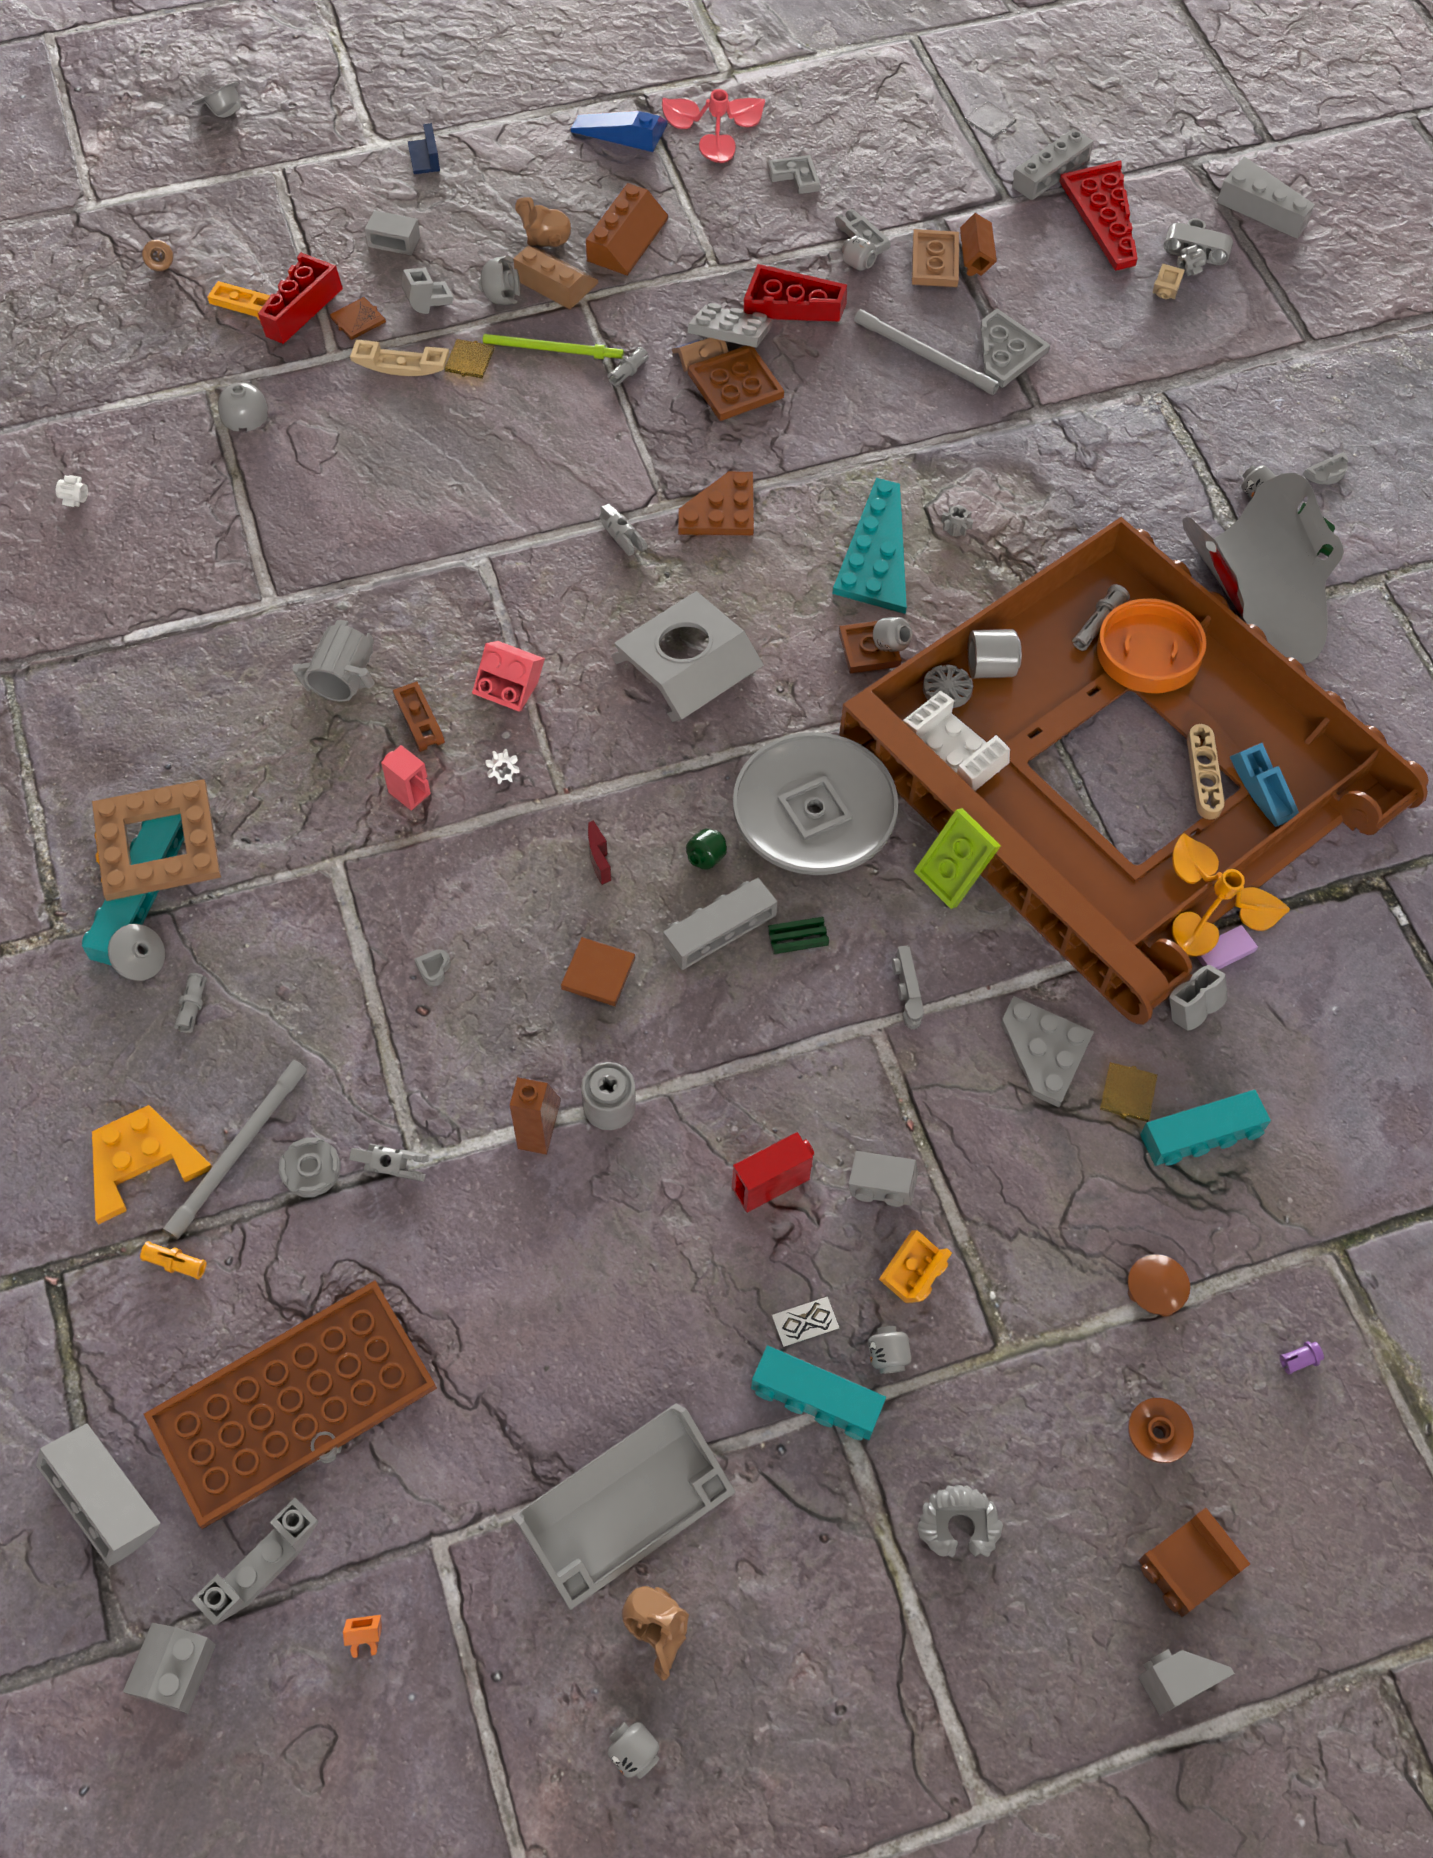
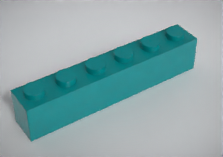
M181 814L142 821L138 836L133 838L130 844L131 865L177 856L184 841ZM159 890L109 901L105 899L102 907H99L95 913L92 927L84 934L82 939V947L89 960L112 966L108 956V945L112 935L121 927L129 924L143 925Z

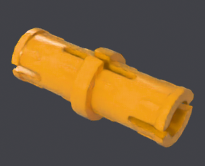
M150 1241L144 1244L140 1253L142 1261L162 1266L167 1272L174 1273L176 1271L194 1277L197 1280L203 1276L207 1265L206 1260H200L183 1254L181 1249L175 1247L168 1249L153 1244Z

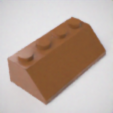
M630 183L626 184L586 238L587 262L628 276L668 220V214L647 189Z

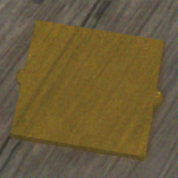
M456 339L446 363L445 372L460 374L462 377L471 376L483 379L494 352V346L478 343V341L471 342Z
M1110 1062L1100 1110L1121 1115L1123 1119L1130 1117L1148 1122L1158 1074L1139 1070L1136 1066L1127 1067Z

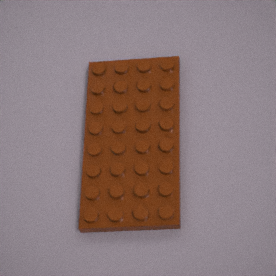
M374 1280L143 1415L199 1527L204 1529L320 1459L321 1455L329 1453L335 1447H341L434 1391L437 1387L380 1287ZM326 1431L335 1436L334 1439L328 1435L319 1436L314 1442L315 1450L311 1451V1441L318 1433Z

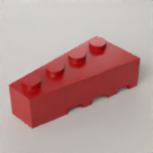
M300 252L297 257L298 262L296 265H291L286 280L279 282L277 293L271 294L258 313L267 338L284 344L343 289L336 265Z
M757 264L744 297V313L751 315L753 313H762L767 315V318L775 320L840 322L847 304V284Z

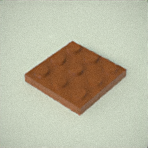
M746 345L688 366V375L719 421L784 398L783 388L752 346Z

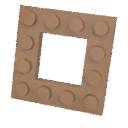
M205 779L92 801L103 895L106 901L221 878ZM181 814L187 854L131 865L126 824Z

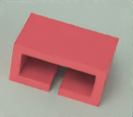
M402 745L385 756L381 764L388 793L412 811L431 794L429 783L426 779L425 763Z

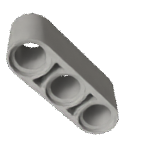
M1174 223L1168 229L1164 241V249L1170 254L1181 256L1180 250L1196 245L1197 249L1200 248L1205 252L1206 263L1223 265L1229 259L1233 240L1225 233L1183 223Z

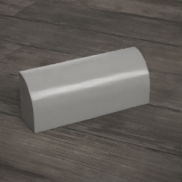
M87 1423L40 1448L36 1463L37 1468L108 1567L135 1552L157 1531L161 1523Z

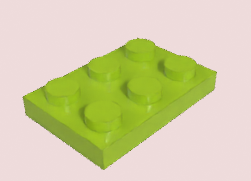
M963 808L957 809L914 872L950 909H953L960 904L1001 845Z

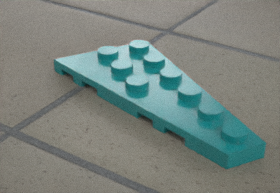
M876 477L833 586L832 594L906 614L907 603L900 484Z

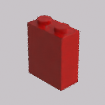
M798 1132L733 1165L732 1189L746 1213L810 1180L814 1150L807 1139L802 1140Z

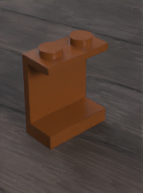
M1206 1507L1138 1560L1142 1565L1141 1571L1147 1580L1152 1584H1157L1164 1593L1163 1600L1174 1613L1178 1612L1181 1617L1189 1613L1250 1565V1562Z

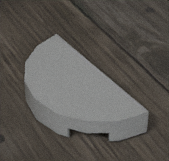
M1342 452L1305 469L1303 476L1317 484L1330 485L1337 483L1344 478L1348 469V458Z

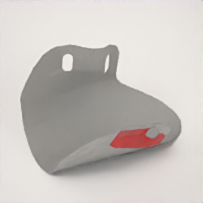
M1284 473L1261 483L1239 519L1229 529L1215 538L1203 530L1194 519L1190 517L1183 518V528L1187 537L1246 624H1253L1259 627L1264 632L1268 643L1285 657H1292L1301 664L1315 660L1325 645L1328 631L1326 580L1341 561L1344 548L1339 537L1327 526L1320 511L1314 489L1308 480L1297 473ZM1305 496H1307V504L1301 513L1298 514V507ZM1324 544H1330L1334 549L1326 560L1317 557L1321 547Z

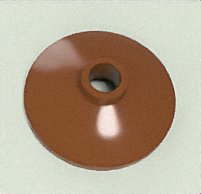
M1150 1398L1137 1405L1130 1415L1128 1423L1130 1440L1136 1450L1145 1458L1157 1463H1171L1181 1459L1191 1448L1194 1438L1193 1424L1187 1412L1177 1403L1165 1398ZM1158 1428L1162 1430L1164 1437H1155L1153 1429Z

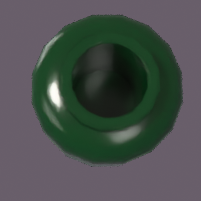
M707 828L700 830L686 844L689 862L700 869L708 870L713 868L727 853L724 836L717 830Z

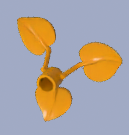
M1185 833L1178 839L1172 857L1173 867L1177 875L1190 884L1199 882L1201 878L1205 882L1217 880L1214 890L1218 897L1202 919L1194 912H1184L1178 915L1172 924L1173 938L1176 944L1188 956L1198 957L1205 955L1216 946L1219 940V930L1214 924L1206 921L1223 899H1231L1236 895L1235 906L1241 908L1239 912L1241 921L1249 928L1257 931L1268 930L1289 912L1290 908L1272 894L1255 887L1244 888L1245 879L1238 870L1228 869L1223 874L1218 872L1214 875L1219 866L1218 857L1205 844L1190 838Z

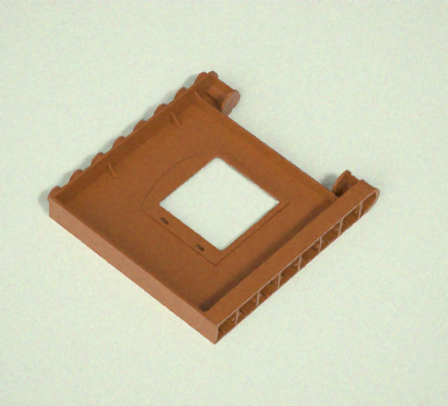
M1120 517L843 703L839 735L862 745L872 752L889 771L897 793L939 834L957 809L963 808L1001 845L981 873V876L1124 1017L1135 1024L1144 1025L1152 1018V1010L1169 998L1176 987L1190 981L1192 977V963L1187 953L1176 944L1172 935V924L1176 917L1184 912H1194L1202 919L1218 897L1214 890L1217 880L1205 882L1201 878L1199 882L1190 884L1177 875L1173 867L1172 857L1175 844L1182 834L1142 864H1132L1028 765L1030 760L1128 691L1136 693L1186 739L1194 725L1205 724L1213 730L1219 769L1239 786V790L1224 801V807L1219 817L1211 820L1201 818L1183 833L1205 844L1216 854L1219 866L1214 875L1218 872L1223 874L1228 869L1238 870L1244 876V888L1261 887L1342 822L1352 831L1357 828L1360 833L1374 835L1407 808H1416L1426 801L1429 779L1421 765L1414 761H1406L1387 744L1380 730L1370 725L1365 726L1346 709V705L1339 695L1332 691L1323 690L1309 678L1299 661L1292 657H1285L1268 643L1264 632L1259 627L1253 624H1246L1233 613L1223 596L1217 592H1209L1198 583L1183 562L1171 560L1157 548L1148 532L1143 529H1135L1124 518ZM1117 584L1124 587L1130 596L1128 602L1137 599L1165 600L1186 609L1199 621L1206 635V651L1200 670L1193 680L1177 690L1165 693L1135 691L1113 680L1101 666L1097 655V643L1100 632L1084 651L1077 649L1073 645V638L1095 613L1096 604L1100 599L1106 597L1111 585ZM1014 629L1020 639L1022 652L1021 665L1017 675L1014 677L972 679L973 691L970 699L964 705L952 709V714L985 742H988L994 736H998L1010 748V763L974 791L903 720L928 701L923 692V682L926 674L932 668L940 665L942 667L953 665L957 666L958 669L966 671L969 674L968 676L972 678L968 665V640L971 631ZM1096 689L1099 690L1096 694L1091 696ZM1037 731L1040 732L1038 735L1031 739V737H1033ZM1196 735L1200 738L1201 744L1199 747H1201L1203 745L1204 739L1201 738V735ZM1260 743H1263L1273 768L1276 766L1280 767L1299 811L1288 822L1277 827L1271 823L1255 803L1230 759V756ZM1236 895L1231 899H1223L1206 922L1214 924L1235 907Z

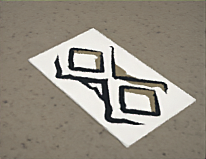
M828 1297L772 1315L783 1347L839 1329Z

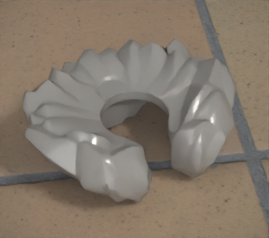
M948 1485L945 1490H938L936 1495L932 1494L929 1498V1503H924L922 1508L923 1514L920 1516L921 1521L918 1522V1534L936 1554L943 1557L955 1556L958 1541L950 1534L948 1523L956 1515L968 1517L974 1525V1533L968 1544L969 1550L974 1557L981 1554L988 1557L996 1549L995 1544L1001 1537L1003 1523L998 1520L996 1506L992 1501L988 1500L985 1493L981 1494L977 1489L973 1490L968 1485L964 1487L962 1485L954 1487Z

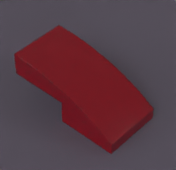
M593 820L588 822L589 853L595 874L601 885L611 881V866L605 858L608 855L607 840Z

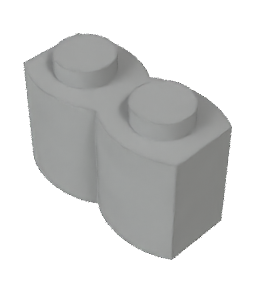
M1207 965L1197 970L1192 975L1190 981L1176 987L1169 997L1172 1021L1189 1031L1201 1025L1208 1014L1219 1010L1228 998L1225 973L1211 965Z

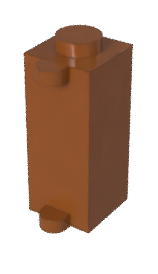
M974 213L960 227L964 266L967 267L966 272L968 276H973L976 273L982 276L997 262L992 223Z

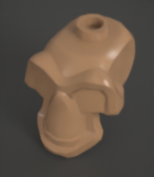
M531 197L519 198L516 201L515 210L521 217L529 246L557 247L567 242L571 235V223L566 214L560 210L548 209L542 205L534 206Z
M643 1586L634 1589L627 1597L622 1609V1618L625 1627L636 1639L649 1643L655 1649L657 1658L654 1663V1672L662 1681H665L670 1676L669 1670L672 1668L671 1666L677 1651L686 1640L689 1614L686 1610L680 1608L677 1602L664 1589L659 1587L653 1589Z

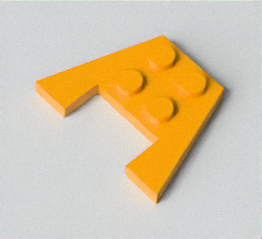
M150 1105L92 1131L95 1221L99 1225L126 1212L127 1208L117 1185L174 1158L184 1182H188L209 1172L212 1165Z

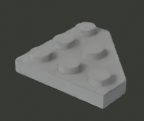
M995 309L981 321L984 373L999 381V386L1002 388L1049 352L1050 344L999 309Z
M1013 996L1002 1019L1001 1026L1004 1033L1010 1039L1013 1046L1012 1051L1020 1069H1023L1031 1094L1060 1107L1094 1031Z

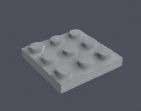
M709 303L689 322L687 333L757 348L771 330L773 319L767 318V315L762 313H753L751 315L744 313V310L739 308L728 310L721 308L719 304Z

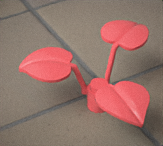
M715 89L711 92L710 99L706 100V104L701 111L695 102L680 98H663L662 110L666 120L672 126L679 129H688L692 127L693 121L698 122L709 107L712 116L716 117L715 135L707 134L703 136L699 142V150L707 159L716 163H725L734 156L736 145L730 135H720L721 117L727 112L728 118H734V122L737 125L753 127L761 120L765 99L741 98L729 102L726 91Z

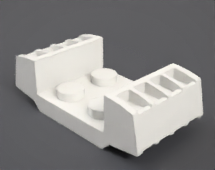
M939 691L905 718L903 722L976 791L1010 763V748L998 736H994L991 740L985 742L952 714L954 700L947 694Z

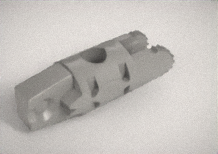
M610 504L601 506L600 519L602 525L628 556L634 554V546L639 552L647 550L646 541L622 514L616 511Z
M369 1144L368 1150L351 1148L349 1160L365 1163L364 1170L385 1173L424 1182L426 1174L420 1171H408L405 1169L408 1159L424 1163L429 1161L430 1155ZM390 1156L391 1164L388 1166L386 1162L387 1158Z

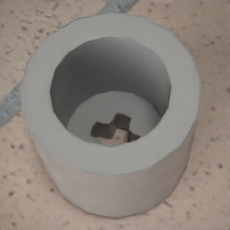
M1014 629L975 630L970 632L968 640V665L972 679L1014 677L1017 675L1021 665L1022 652L1020 639Z
M612 1062L597 1064L587 1071L581 1085L585 1117L593 1126L602 1130L622 1128L631 1121L636 1109V1089L632 1074L626 1067Z

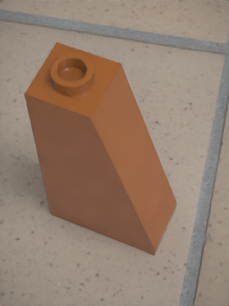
M517 1077L510 1102V1111L517 1148L547 1155L561 1098L546 1082Z

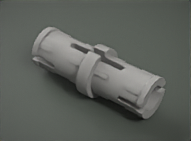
M638 347L629 357H624L619 365L608 373L607 377H612L609 379V382L613 386H619L629 375L633 376L637 372V368L649 359L648 352L644 348Z
M190 973L188 975L185 992L179 998L178 1004L180 1008L174 1028L180 1032H193L198 1010L202 1008L203 1001L201 998L207 982V977H203L202 974Z

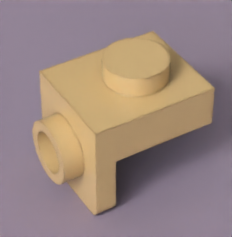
M1162 263L1154 284L1153 293L1162 299H1175L1185 270Z

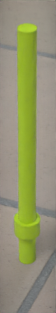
M491 334L483 335V344L594 356L595 359L603 360L605 357L623 359L624 349L607 348L602 344L589 346Z

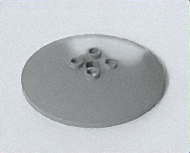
M805 732L776 739L760 748L749 758L741 769L735 783L733 811L742 836L753 850L764 859L792 872L809 875H828L853 869L874 857L883 848L895 827L898 814V794L887 768L867 748L838 735ZM815 805L820 807L822 811L811 813L807 808Z

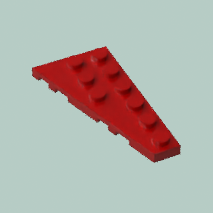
M1121 160L1060 175L1059 180L1115 271L1134 267L1138 260L1135 240L1132 237L1133 228L1129 219L1130 210L1127 192L1124 189V174L1121 171Z

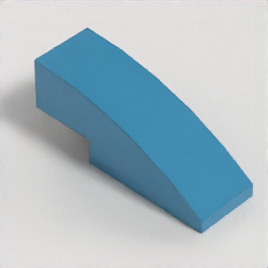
M1263 743L1230 756L1245 788L1275 827L1288 822L1299 813L1280 767L1276 766L1273 768Z

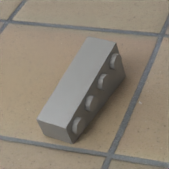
M1243 156L1223 181L1217 203L1296 239L1307 227L1315 205L1245 156Z

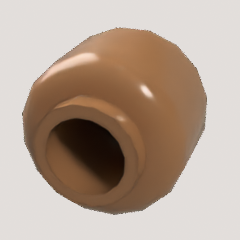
M151 240L143 248V261L151 270L157 272L164 271L172 264L173 251L166 242Z

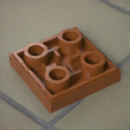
M581 937L561 983V989L616 1006L635 961V954Z

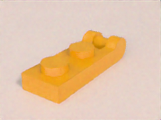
M217 281L207 298L209 304L255 316L260 320L258 313L271 295Z

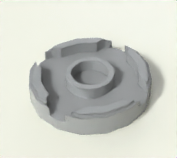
M317 1137L303 1138L293 1142L279 1160V1174L284 1186L291 1193L301 1197H316L326 1193L335 1185L340 1175L341 1162L336 1149L323 1139Z

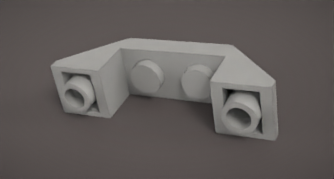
M296 1498L270 1521L274 1529L224 1579L217 1574L192 1599V1602L214 1625L219 1624L248 1606L300 1554L317 1526L318 1520Z

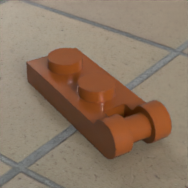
M418 681L394 689V698L415 740L418 751H425L428 746L433 744L437 746L444 744V736ZM431 731L432 734L423 737V732Z

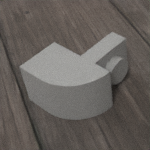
M426 268L403 270L402 289L415 311L429 314L430 306L452 304L453 295L445 281L433 282Z

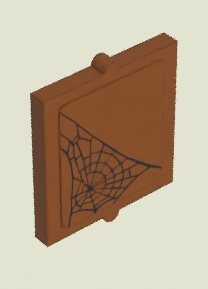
M365 297L330 314V318L336 323L339 331H343L351 340L386 322V319L378 312L377 306H373Z

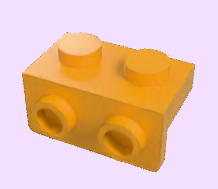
M912 1230L879 1280L905 1303L923 1301L931 1293V1285L935 1278L940 1276L948 1267L947 1260L952 1252L947 1248L938 1249L918 1230Z

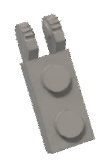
M847 210L846 217L842 214L835 217V223L842 232H845L850 238L859 235L875 245L877 255L890 249V240L855 210Z
M908 945L900 946L897 949L896 958H892V968L894 975H899L900 979L898 984L900 1001L905 1000V1011L902 1015L904 1024L908 1028L915 1030L920 1027L924 1010L910 947Z

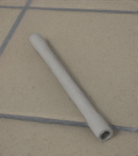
M862 309L856 313L855 323L870 331L879 333L973 383L976 387L991 395L997 392L1000 385L999 381L965 366L880 321L877 317Z
M293 1060L277 1080L274 1088L186 1202L178 1208L162 1230L176 1240L180 1238L207 1198L286 1095L294 1089L307 1072V1069L301 1063Z

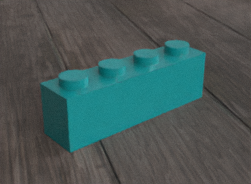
M1254 1089L1146 1122L1140 1135L1154 1165L1157 1166L1165 1163L1166 1166H1170L1180 1162L1183 1157L1193 1155V1157L1202 1156L1208 1153L1211 1148L1220 1146L1221 1149L1233 1146L1240 1139H1257L1265 1133L1264 1130L1271 1119Z
M768 1345L751 1383V1389L755 1390V1394L758 1397L767 1401L775 1399L785 1403V1408L791 1412L810 1414L815 1417L814 1420L826 1427L835 1425L844 1429V1433L847 1436L860 1441L863 1438L870 1441L886 1400L884 1395Z

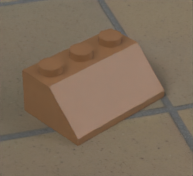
M531 246L525 247L513 258L514 269L518 271L520 283L568 309H572L598 284V279L543 250Z

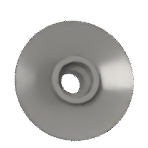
M129 924L121 927L112 935L108 945V956L113 968L121 976L134 981H143L155 976L161 970L165 961V948L161 938L155 931L141 924ZM138 945L144 949V955L138 952Z

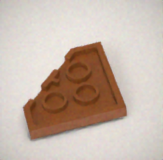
M728 471L680 507L678 535L753 536V472Z

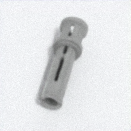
M1117 584L1111 585L1106 597L1098 601L1095 613L1072 640L1074 642L1073 645L1081 651L1086 650L1100 632L1101 625L1106 616L1114 608L1128 602L1130 596L1124 587Z

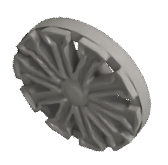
M940 665L932 668L926 674L923 682V692L929 700L939 691H942L953 698V708L960 707L972 695V678L968 676L969 674L966 671L958 669L957 666L946 665L942 667Z

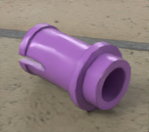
M1309 1341L1305 1342L1301 1348L1280 1355L1281 1365L1283 1368L1288 1366L1285 1372L1289 1375L1312 1364L1318 1366L1320 1361L1324 1360V1354L1317 1342L1310 1343Z

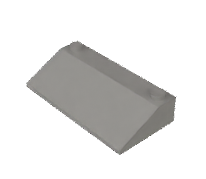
M675 1403L514 1514L512 1518L571 1610L733 1495L735 1490L688 1410Z

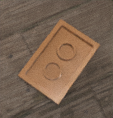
M914 229L912 285L958 287L959 232Z

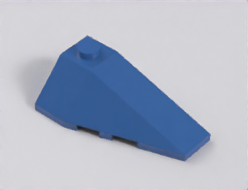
M641 111L581 114L574 121L571 132L653 152L668 122L661 116Z

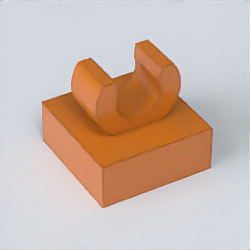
M381 1615L346 1619L343 1630L344 1646L351 1645L350 1651L353 1658L358 1657L359 1645L364 1643L370 1646L371 1656L376 1655L382 1631Z

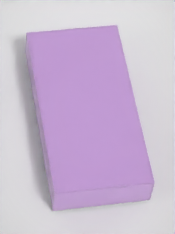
M1240 925L1220 935L1216 946L1209 953L1198 956L1197 959L1203 967L1211 965L1219 970L1256 952L1258 946L1244 927Z

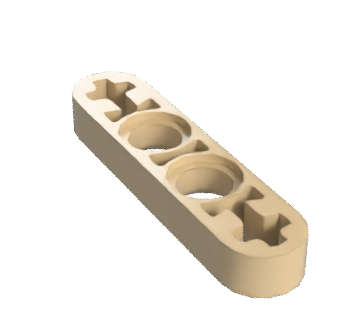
M1196 724L1190 729L1187 737L1196 807L1201 817L1211 820L1219 817L1224 807L1220 769L1213 730L1205 724ZM1196 735H1201V738L1204 739L1203 745L1201 747H1199L1201 744L1200 738ZM1206 756L1210 759L1211 763L1202 764L1197 760V757ZM1208 778L1213 781L1214 786L1206 787L1201 784L1200 780ZM1209 796H1211L1210 801L1211 805L1215 807L1214 809L1210 808L1209 804H1206Z

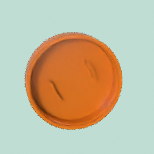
M1137 599L1114 608L1101 625L1097 643L1098 659L1105 672L1119 684L1144 693L1170 692L1188 684L1199 672L1206 651V635L1199 621L1189 611L1179 605L1160 599Z

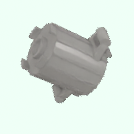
M337 620L335 625L328 626L323 633L311 662L295 664L292 668L306 691L312 689L325 699L342 702L349 701L354 694L356 695L358 689L371 688L375 682L366 669L373 653L374 639L370 633H367L365 636L358 630L348 627L349 622L344 620Z

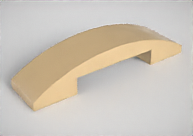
M356 340L350 359L361 366L386 374L423 376L444 370L449 349L425 347L423 353L385 350L380 348L379 342Z

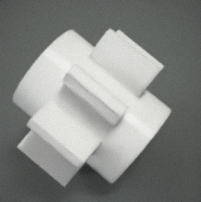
M65 475L64 480L60 479L57 482L56 496L63 499L62 505L79 507L80 502L84 503L86 501L88 487L86 484L81 483V477Z
M504 749L503 753L498 754L492 751V761H485L486 766L492 768L487 772L488 777L495 776L498 784H501L502 780L507 779L513 782L511 776L513 773H519V767L513 765L518 761L517 756L509 757L507 749ZM502 762L507 764V767H503V770H498V766H501Z

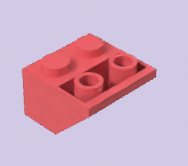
M500 641L486 643L472 694L520 712L538 684L545 658Z

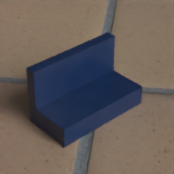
M432 123L423 124L425 139L408 141L414 174L440 171Z

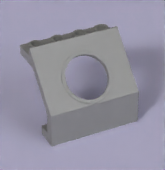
M697 591L616 641L614 644L618 651L611 655L616 664L624 661L632 663L658 687L671 708V711L667 714L672 722L682 720L764 666L745 631ZM679 627L700 629L709 638L707 648L701 654L689 659H675L667 656L660 649V641L666 633Z

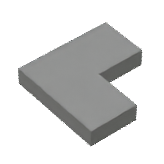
M810 155L767 161V169L772 182L794 179L798 194L820 191L821 184Z

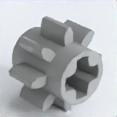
M1194 245L1180 250L1182 255L1177 259L1178 268L1184 269V273L1187 276L1203 272L1201 266L1206 264V255L1202 249H1197V246Z
M960 505L949 506L948 513H943L942 515L943 531H947L953 537L965 536L966 529H972L973 520L970 519L972 512Z

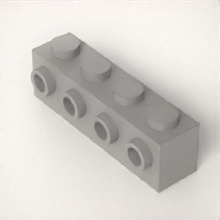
M1073 128L1066 134L1061 135L1052 144H1048L1042 151L1034 154L1022 165H1018L1013 173L1012 188L1030 200L1035 199L1059 182L1061 174L1072 172L1090 160L1094 141Z
M759 878L751 882H743L730 894L721 895L712 904L705 908L696 909L688 918L681 922L670 924L663 931V945L681 970H684L775 917L777 901Z

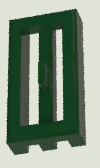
M824 917L768 925V934L773 954L829 946V937L827 936L826 926H824ZM820 935L818 938L800 940L804 937ZM791 939H793V940H800V941H793V942H787V943L777 944L778 941H785V940H791Z

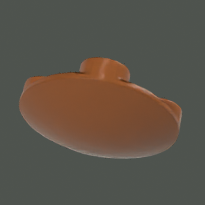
M1148 1255L1139 1259L1129 1272L1128 1296L1141 1308L1150 1313L1171 1316L1174 1312L1181 1309L1189 1298L1190 1281L1184 1268L1172 1258L1164 1255Z

